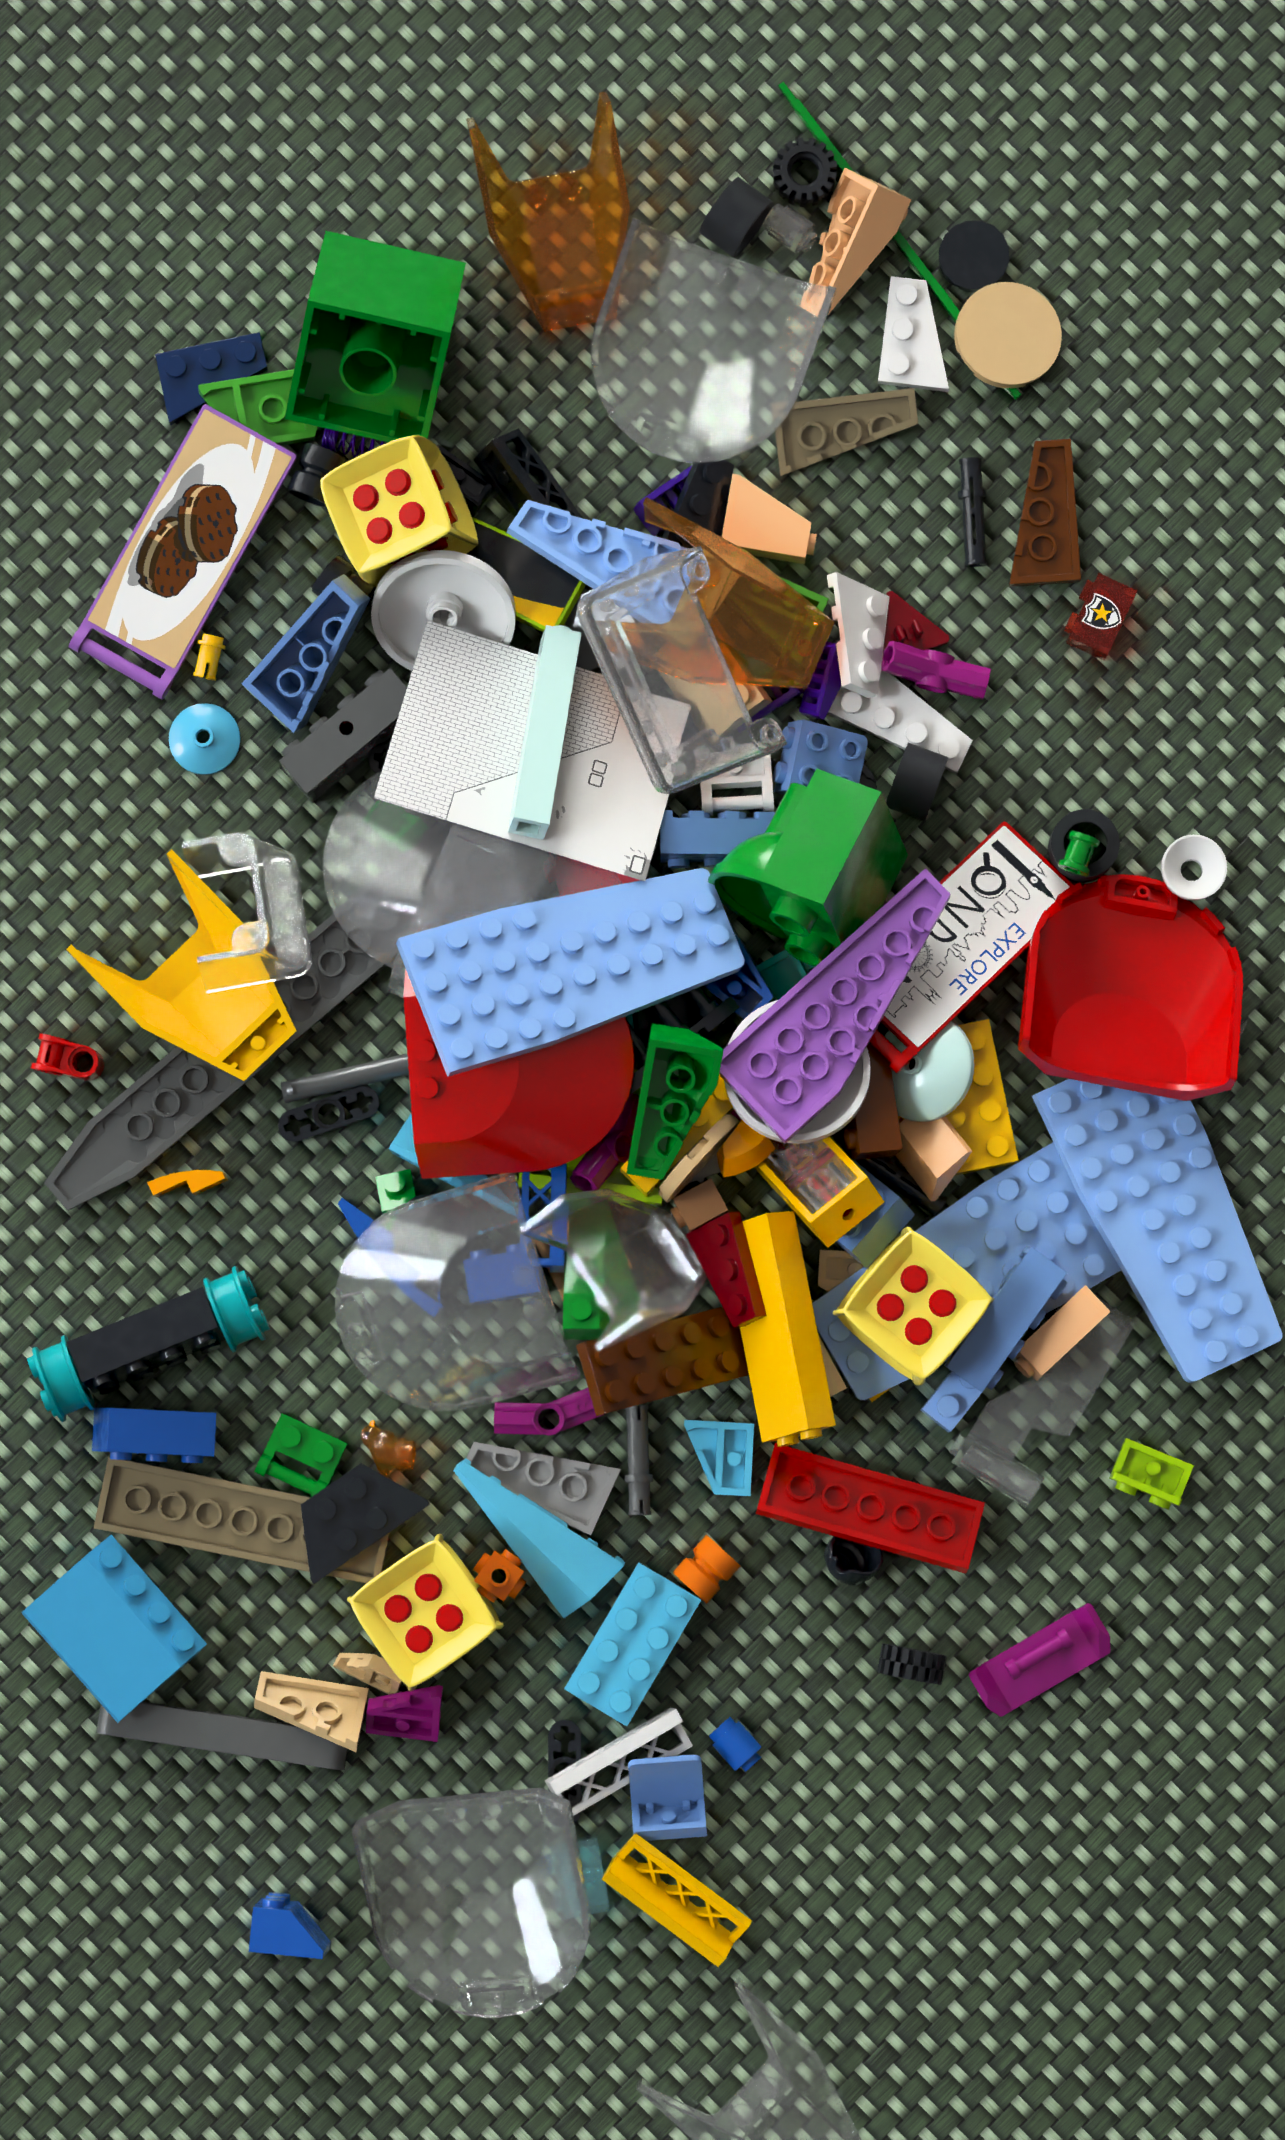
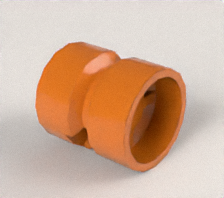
M706 1534L693 1549L694 1558H685L672 1573L707 1604L720 1590L719 1581H728L741 1565Z

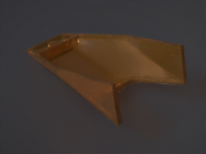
M607 92L599 93L588 164L581 169L521 181H512L506 176L474 118H467L466 121L489 235L544 332L614 318L630 204L612 105Z
M646 497L643 503L645 522L680 535L698 551V560L674 616L670 621L666 623L593 620L590 626L593 644L692 682L807 689L833 629L834 621L748 551Z

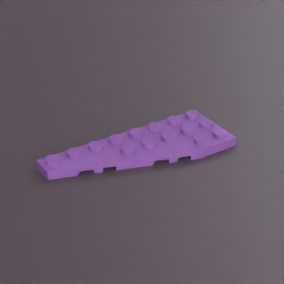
M926 868L723 1049L719 1075L784 1144L840 1095L947 905L951 894Z

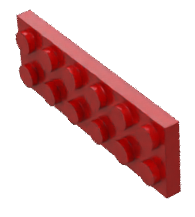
M775 1443L756 1514L966 1574L969 1569L985 1502L788 1446L778 1447L777 1443Z

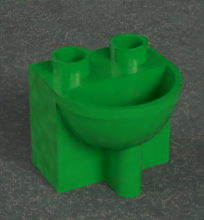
M816 768L807 787L798 783H791L765 833L748 838L732 849L722 862L715 865L708 878V882L715 885L721 902L731 911L759 929L787 941L784 948L790 955L803 963L816 967L882 907L908 854L881 791Z

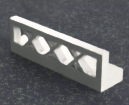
M671 1707L544 1780L566 1819L571 1818L629 1784V1774L622 1778L621 1774L623 1769L628 1770V1766L624 1765L627 1754L637 1748L649 1749L647 1758H652L654 1751L663 1753L658 1757L677 1756L691 1748L693 1745L681 1725L683 1720L677 1709ZM674 1728L681 1743L670 1750L655 1747L658 1736ZM608 1765L617 1767L612 1784L607 1787L592 1784L596 1772ZM576 1784L586 1786L582 1801L569 1808L561 1793ZM591 1788L600 1790L595 1794L589 1796Z

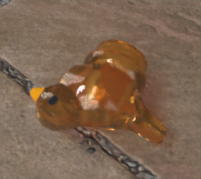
M374 1420L363 1428L361 1440L370 1450L380 1474L388 1478L395 1469L400 1472H404L405 1469H414L416 1458L415 1441H409L404 1437L398 1439L393 1432L380 1429Z

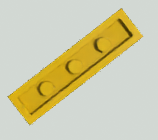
M637 1833L612 1858L602 1877L604 1882L717 1967L724 1962L733 1943L750 1927L752 1922L751 1919ZM635 1848L647 1857L648 1863H639L628 1854ZM659 1873L671 1875L676 1879L677 1885L666 1884L661 1880ZM688 1895L699 1896L705 1901L706 1907H697L690 1902ZM717 1917L728 1918L737 1927L730 1932L719 1924Z

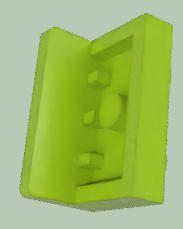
M1125 1438L1109 1479L1117 1482L1115 1489L1133 1496L1139 1490L1151 1495L1150 1503L1169 1510L1171 1504L1180 1506L1182 1494L1194 1465Z

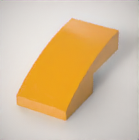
M191 1170L172 1173L147 1183L155 1197L164 1195L185 1184L189 1185L192 1194L196 1196L228 1181L226 1174L221 1171Z

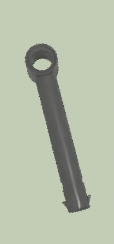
M406 1053L281 1082L285 1103L294 1102L312 1096L316 1097L409 1075L408 1055Z

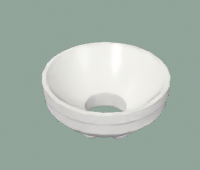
M1187 835L1175 840L1167 848L1161 862V873L1166 886L1173 894L1186 900H1201L1213 895L1222 886L1227 874V861L1222 849L1210 838L1202 835ZM1195 861L1200 865L1201 877L1198 880L1188 881L1182 876L1181 866L1184 862Z

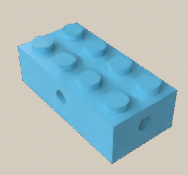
M638 1562L564 1689L616 1721L628 1726L701 1602V1598Z

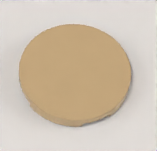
M999 282L979 289L965 302L956 320L954 340L957 352L960 353L965 364L975 373L974 376L979 380L995 387L1019 388L1034 382L1048 372L1060 351L1062 331L1056 311L1043 295L1023 284Z
M727 1113L703 1136L704 1138L698 1142L688 1155L684 1156L659 1187V1195L667 1203L684 1189L713 1158L740 1121L731 1113Z

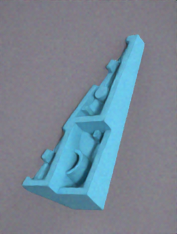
M465 1458L454 1468L455 1474L517 1557L521 1559L523 1565L563 1618L590 1601L624 1567L625 1562L619 1556L614 1558L597 1547V1542L591 1538L584 1539L567 1528L568 1524L529 1498L521 1493L517 1496L503 1487L501 1480L493 1475L489 1478L470 1465L471 1461Z

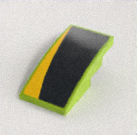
M472 517L477 532L478 545L466 554L482 560L496 570L505 580L514 597L516 621L544 632L546 625L564 626L586 584L505 531Z

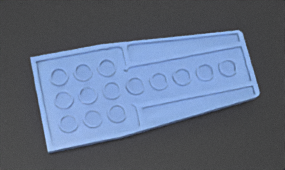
M699 868L649 878L645 881L639 880L500 908L398 938L396 942L397 948L447 1077L552 1046L738 972L744 965L745 960L715 885L708 882L709 871Z
M1067 1079L1032 1096L1078 1196L1186 1382L1192 1383L1282 1339L1281 1328L1218 1162L1191 1100L1183 1101L1073 1079Z
M1053 1142L980 1184L914 1231L931 1241L976 1279L991 1297L994 1294L997 1295L1001 1290L999 1287L1008 1271L1021 1262L1022 1258L1019 1255L1026 1246L1034 1248L1067 1272L1063 1279L1068 1283L1056 1300L1050 1297L1042 1308L1047 1313L1068 1302L1085 1285L1090 1289L1121 1271L1078 1196ZM865 1267L812 1303L817 1331L855 1397L859 1400H867L909 1379L881 1359L850 1332L837 1316L833 1315V1311L837 1310L849 1290L868 1269Z

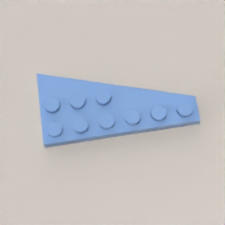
M527 500L506 533L687 650L691 649L747 563L737 559L730 561L716 557V553L706 550L699 552L681 547L678 542L629 528L622 530L605 525L606 522L594 518L590 521L571 515L569 511Z

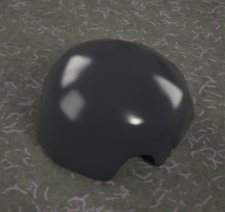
M835 1536L829 1540L824 1550L825 1563L830 1573L837 1580L848 1585L855 1586L870 1580L879 1571L884 1562L881 1549Z

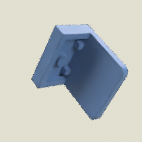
M804 719L788 722V726L783 729L780 738V746L783 748L781 759L777 762L773 771V782H776L774 792L785 795L791 783H798L807 787L816 768L859 783L868 744L867 738L861 734Z
M680 1755L633 1759L629 1761L628 1771L633 1835L637 1833L646 1841L707 1836L702 1761L700 1756Z

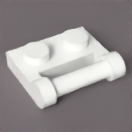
M770 747L698 752L701 804L704 813H710V816H713V812L763 809V812H774ZM762 787V795L712 798V790Z

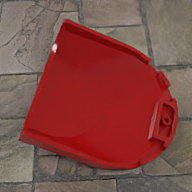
M1125 874L1099 876L1097 882L1088 883L1083 886L1079 882L1059 894L1055 902L1047 910H1044L1031 937L1027 956L1018 1050L1046 1075L1172 1099L1189 1101L1231 1090L1238 1074L1243 996V972L1236 947L1231 948L1223 934L1225 927L1207 907L1201 910L1192 902L1178 897L1168 889L1165 882L1144 876Z
M405 968L403 998L413 1140L422 1179L531 1172L557 1167L575 1160L588 1152L617 1123L630 1096L635 1071L633 1038L626 1017L552 1046L447 1077Z

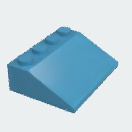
M112 1535L108 1536L22 1612L24 1617L117 1723L182 1669L207 1645Z

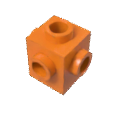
M507 1549L502 1554L495 1550L491 1556L485 1552L473 1568V1571L478 1574L474 1579L479 1584L477 1588L478 1593L493 1603L497 1598L504 1602L508 1595L515 1599L527 1582L521 1578L525 1572L524 1569L519 1567L522 1563L521 1559ZM502 1569L506 1573V1579L503 1583L494 1582L492 1579L494 1570Z

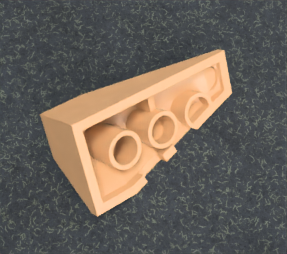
M844 168L829 202L827 212L832 214L828 233H821L819 244L823 246L821 261L812 268L803 309L825 320L897 233L900 224L907 216L911 199L852 170Z

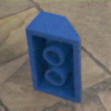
M269 1892L266 1898H261L256 1903L252 1913L249 1952L323 1959L330 1950L331 1941L299 1901H290V1894Z

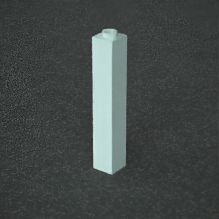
M546 625L540 641L508 827L509 833L544 840L551 819L582 633L572 631L569 627L563 625Z

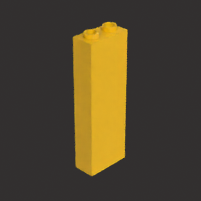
M794 1211L765 1213L742 1222L767 1316L749 1325L740 1327L762 1443L777 1441L778 1447L798 1444L799 1436L801 1440L822 1437V1430L836 1426L795 1213Z

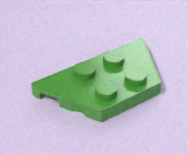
M294 369L198 385L199 394L208 406L280 446L312 441L315 438L318 426L285 419Z

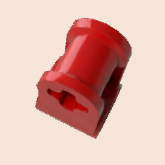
M39 1034L38 1039L41 1041L37 1060L32 1063L31 1069L84 1081L97 1079L102 1074L104 1060L96 1050L63 1038ZM91 1054L94 1060L92 1068L87 1072H80L77 1067L79 1058L82 1055Z

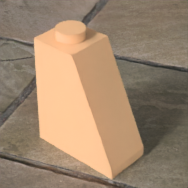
M732 474L720 550L805 564L806 554L814 555L817 534L810 533L811 522L741 475Z
M1085 1285L1025 1341L1024 1346L1015 1357L1017 1359L1014 1362L1015 1366L1027 1378L1033 1376L1038 1381L1111 1311Z

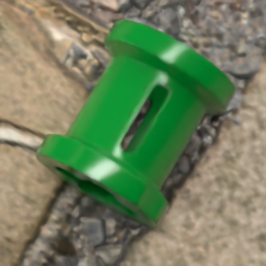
M1071 831L1068 837L1070 839L1064 859L1059 860L1058 867L1070 873L1087 877L1090 873L1088 869L1094 848H1098L1100 841L1084 833Z

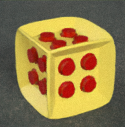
M412 435L390 441L338 466L320 480L326 507L350 562L361 579L377 587L383 575L393 565L408 556L431 550H449L466 554L478 545V537L473 519L449 464L437 445L423 436Z
M905 1227L902 1229L900 1236L882 1251L841 1301L837 1310L833 1311V1315L837 1316L850 1332L902 1375L913 1380L915 1385L919 1386L923 1385L926 1378L933 1374L955 1351L984 1315L990 1303L994 1301V1298L988 1294L976 1279L935 1244L914 1232L911 1227Z
M437 1534L433 1541L415 1549L365 1584L353 1596L347 1598V1602L351 1604L357 1619L394 1673L408 1686L409 1691L415 1690L417 1685L432 1678L467 1654L496 1629L504 1627V1623L499 1621L490 1601L478 1593L477 1588L479 1584L474 1581V1577L456 1552L444 1541L442 1534Z

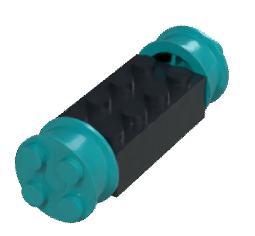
M233 1266L232 1273L213 1281H210L207 1277L203 1278L205 1289L203 1287L73 1340H69L66 1335L61 1336L60 1343L41 1351L38 1347L32 1348L33 1356L27 1358L34 1378H39V1381L44 1386L45 1390L40 1391V1396L47 1412L51 1411L54 1417L58 1416L60 1421L64 1422L66 1421V1415L86 1406L90 1410L95 1409L92 1392L96 1393L99 1391L100 1395L111 1393L119 1389V1383L130 1378H133L134 1381L148 1378L154 1374L153 1369L167 1364V1367L180 1365L188 1360L187 1355L199 1350L201 1354L212 1352L222 1346L220 1342L224 1340L227 1341L233 1353L237 1351V1345L259 1337L261 1341L266 1340L264 1332L270 1330L263 1310H260L259 1305L254 1304L252 1298L257 1297V1293L250 1277H247L245 1270L239 1272L237 1266Z

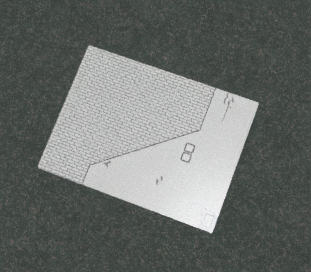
M427 621L374 798L645 881L692 713L693 703L576 667L551 819L544 840L509 833L508 827L538 655Z

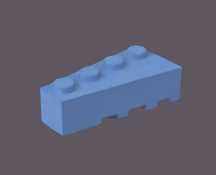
M345 574L331 581L242 683L293 733L307 725L370 601V598Z
M665 810L660 826L661 863L668 862V868L690 867V862H704V867L714 868L738 844L748 838L765 833L775 812H754V817H746L745 812L725 811L718 813V818H710V813H704V811H688V813L681 814V818L673 817L672 810Z
M1026 1246L1019 1255L1022 1258L1021 1262L1008 1271L999 1287L1001 1290L997 1295L994 1294L992 1296L994 1301L990 1303L984 1315L944 1365L981 1392L986 1387L990 1390L995 1387L1004 1373L999 1369L1007 1357L1013 1360L1025 1344L1021 1340L1023 1334L1028 1327L1033 1330L1037 1328L1047 1313L1042 1310L1043 1306L1050 1297L1056 1300L1068 1283L1063 1279L1067 1272L1032 1247Z

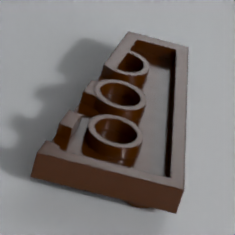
M1071 439L1035 441L1009 587L1076 583L1081 581Z

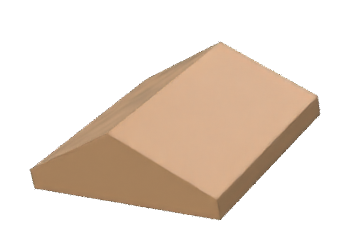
M945 1116L928 1122L904 1119L899 1123L903 1149L896 1154V1157L930 1201H936L972 1153V1150Z

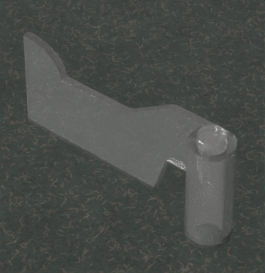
M1101 1299L1099 1300L1111 1312L1038 1381L1032 1376L1026 1383L988 1402L967 1436L964 1437L959 1434L949 1450V1453L954 1456L951 1463L1025 1508L1029 1505L1044 1480V1476L1014 1459L1030 1430L1034 1429L1066 1437L1070 1436L1137 1322ZM1061 1305L1060 1307L1054 1309L1055 1313H1056L1063 1305Z

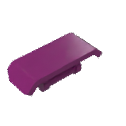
M1087 1603L969 1672V1678L986 1707L1002 1717L1110 1654V1635L1093 1606Z

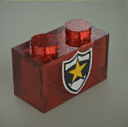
M1098 573L1094 582L1087 579L1079 596V599L1085 603L1079 614L1072 612L1064 629L1065 632L1070 634L1066 644L1105 661L1136 596L1137 590Z

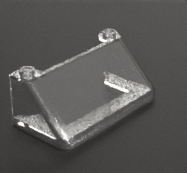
M701 546L645 557L583 596L577 606L579 622L654 788L662 794L677 793L772 754L787 744L781 728L772 718H761L752 722L696 592L707 584L710 577L709 565Z

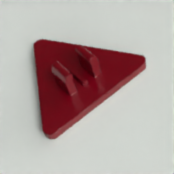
M893 591L886 593L889 596L883 650H885L890 641L904 643L923 651L948 643L950 639L948 634Z

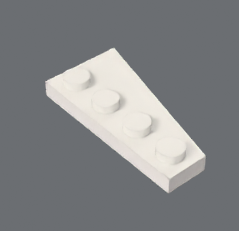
M882 666L877 696L866 698L841 686L827 713L903 750L906 749L909 742L947 756L949 758L945 769L955 774L958 773L973 741L893 675L883 672Z

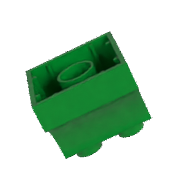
M325 231L307 302L285 419L384 442L412 435H420L428 439L466 263Z

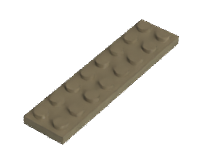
M108 1457L94 1529L310 1572L301 1504L311 1497L128 1460H115ZM390 1533L327 1576L367 1584L382 1573Z

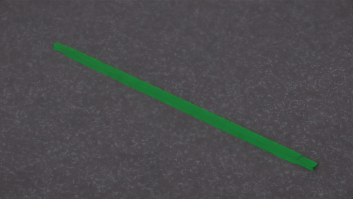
M784 81L778 84V88L789 101L790 106L819 144L823 142L826 144V149L833 152L834 161L837 162V167L841 173L844 168L852 170ZM898 230L892 240L920 277L926 280L929 289L956 323L960 313L959 309ZM1007 388L1015 400L1021 397L1017 388Z

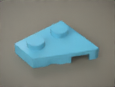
M684 1420L685 1429L713 1493L716 1495L751 1496L754 1424Z

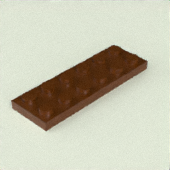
M723 1307L576 1345L596 1416L749 1375L740 1327L732 1326Z

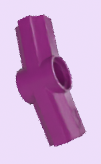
M890 641L885 650H883L881 664L883 672L916 682L915 685L921 689L936 693H946L949 691L981 700L984 699L991 672L990 668L955 660L954 656L936 650L923 651L896 641Z
M632 1093L629 1096L617 1123L597 1145L584 1155L572 1171L570 1180L576 1188H579L585 1194L595 1195L616 1166L629 1160L632 1133L639 1101L637 1094Z
M588 1387L548 1403L495 1402L494 1434L551 1436L600 1416L595 1414ZM545 1409H553L559 1415V1424L552 1430H546L539 1424V1415Z

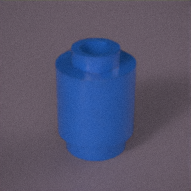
M731 1717L709 1735L714 1742L712 1746L734 1771L741 1767L746 1772L761 1758L757 1751L762 1746L740 1721L736 1723Z

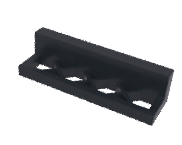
M519 428L491 440L473 459L514 517H516L525 502L530 500L550 506V501L558 504L562 510L569 511L571 515L583 518ZM514 442L521 452V457L514 455L506 444ZM529 472L539 477L542 486L535 484L531 480Z

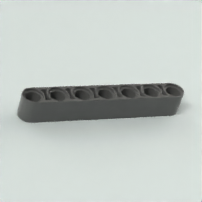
M144 1701L119 1723L100 1704L96 1733L335 1770H345L348 1751L345 1747L289 1723Z

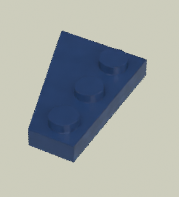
M260 332L155 354L170 425L180 421L183 416L198 408L199 410L203 405H207L199 394L198 385L255 376L268 370Z

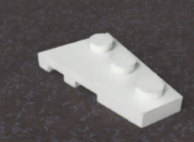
M894 276L890 278L878 384L943 392L949 391L926 280Z
M838 572L827 575L828 588H834L836 606L831 607L833 620L838 621L840 641L836 644L841 686L866 698L877 696L879 690L889 596Z

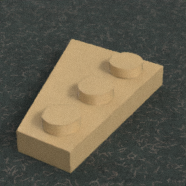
M261 1671L254 1708L357 1752L369 1688Z

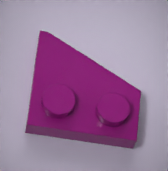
M436 1685L413 1691L369 1698L366 1733L438 1742L443 1686Z

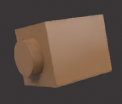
M712 1179L673 1198L676 1207L670 1209L679 1228L687 1226L689 1232L728 1212V1208Z

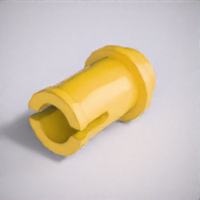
M203 634L202 640H198L197 644L200 645V650L193 676L204 677L206 664H208L205 679L216 681L221 650L226 648L223 645L224 638Z

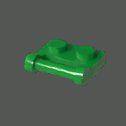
M281 1413L254 1472L263 1477L266 1474L310 1494V1497H312L330 1484L348 1443ZM276 1452L283 1453L321 1471L322 1473L318 1481L274 1462L273 1459Z

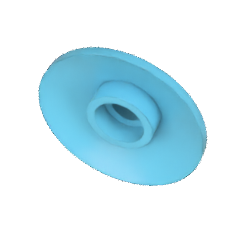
M196 704L183 710L173 721L169 732V746L175 760L187 771L200 775L214 774L228 767L235 759L240 747V731L235 719L225 709L214 704ZM199 732H209L210 739L206 743L198 742L197 735Z

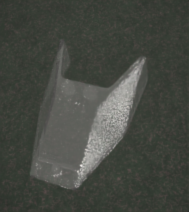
M610 1189L561 1194L518 1228L520 1233L526 1237L566 1251L575 1263L574 1269L578 1276L586 1281L595 1293L594 1300L597 1305L608 1313L610 1322L594 1345L598 1352L683 1314L688 1310L707 1279L685 1235L686 1233L682 1228H679L671 1212Z
M740 1977L734 1981L735 1989L768 2056L766 2062L717 2113L709 2115L655 2090L643 2077L637 2082V2090L692 2140H862L819 2055Z

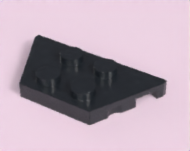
M360 1463L302 1503L301 1511L312 1583H317L430 1505L429 1501Z

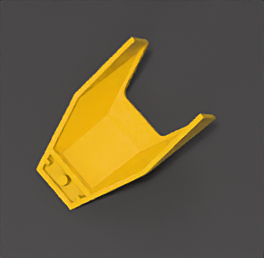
M171 849L167 853V857L198 921L197 931L147 979L139 981L77 950L72 944L66 950L143 1029L245 1081L297 1031L246 925Z

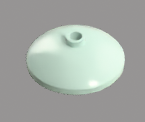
M953 1021L914 1057L916 1063L912 1070L909 1068L910 1062L898 1074L892 1070L898 1116L917 1122L934 1121L951 1113L968 1093L974 1075V1054L965 1032ZM888 1031L884 1036L900 1052L907 1048L892 1032Z

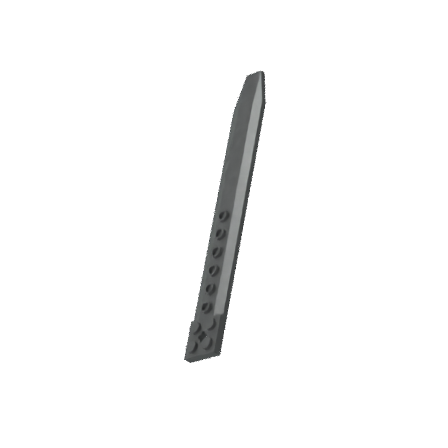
M443 820L423 837L419 846L411 851H407L268 969L297 1032L245 1081L176 1047L88 1121L44 1182L66 1210L69 1211L138 1176L398 955L399 950L396 945L398 938L427 930L460 901H456L447 884L445 857L454 837L458 838L461 835L460 831L466 826ZM494 849L483 850L471 859L469 864L470 876L474 882L481 885L510 859L501 851Z

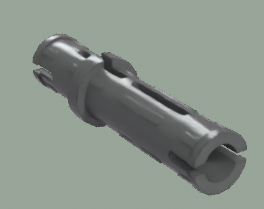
M640 1405L625 1409L628 1475H625V1483H628L629 1491L628 1516L651 1515L650 1482H653V1475L649 1474L648 1406Z

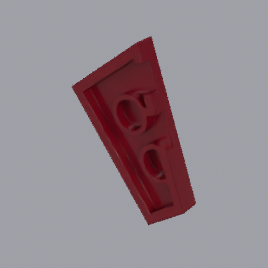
M740 1211L728 1212L685 1234L732 1326L744 1327L767 1316Z

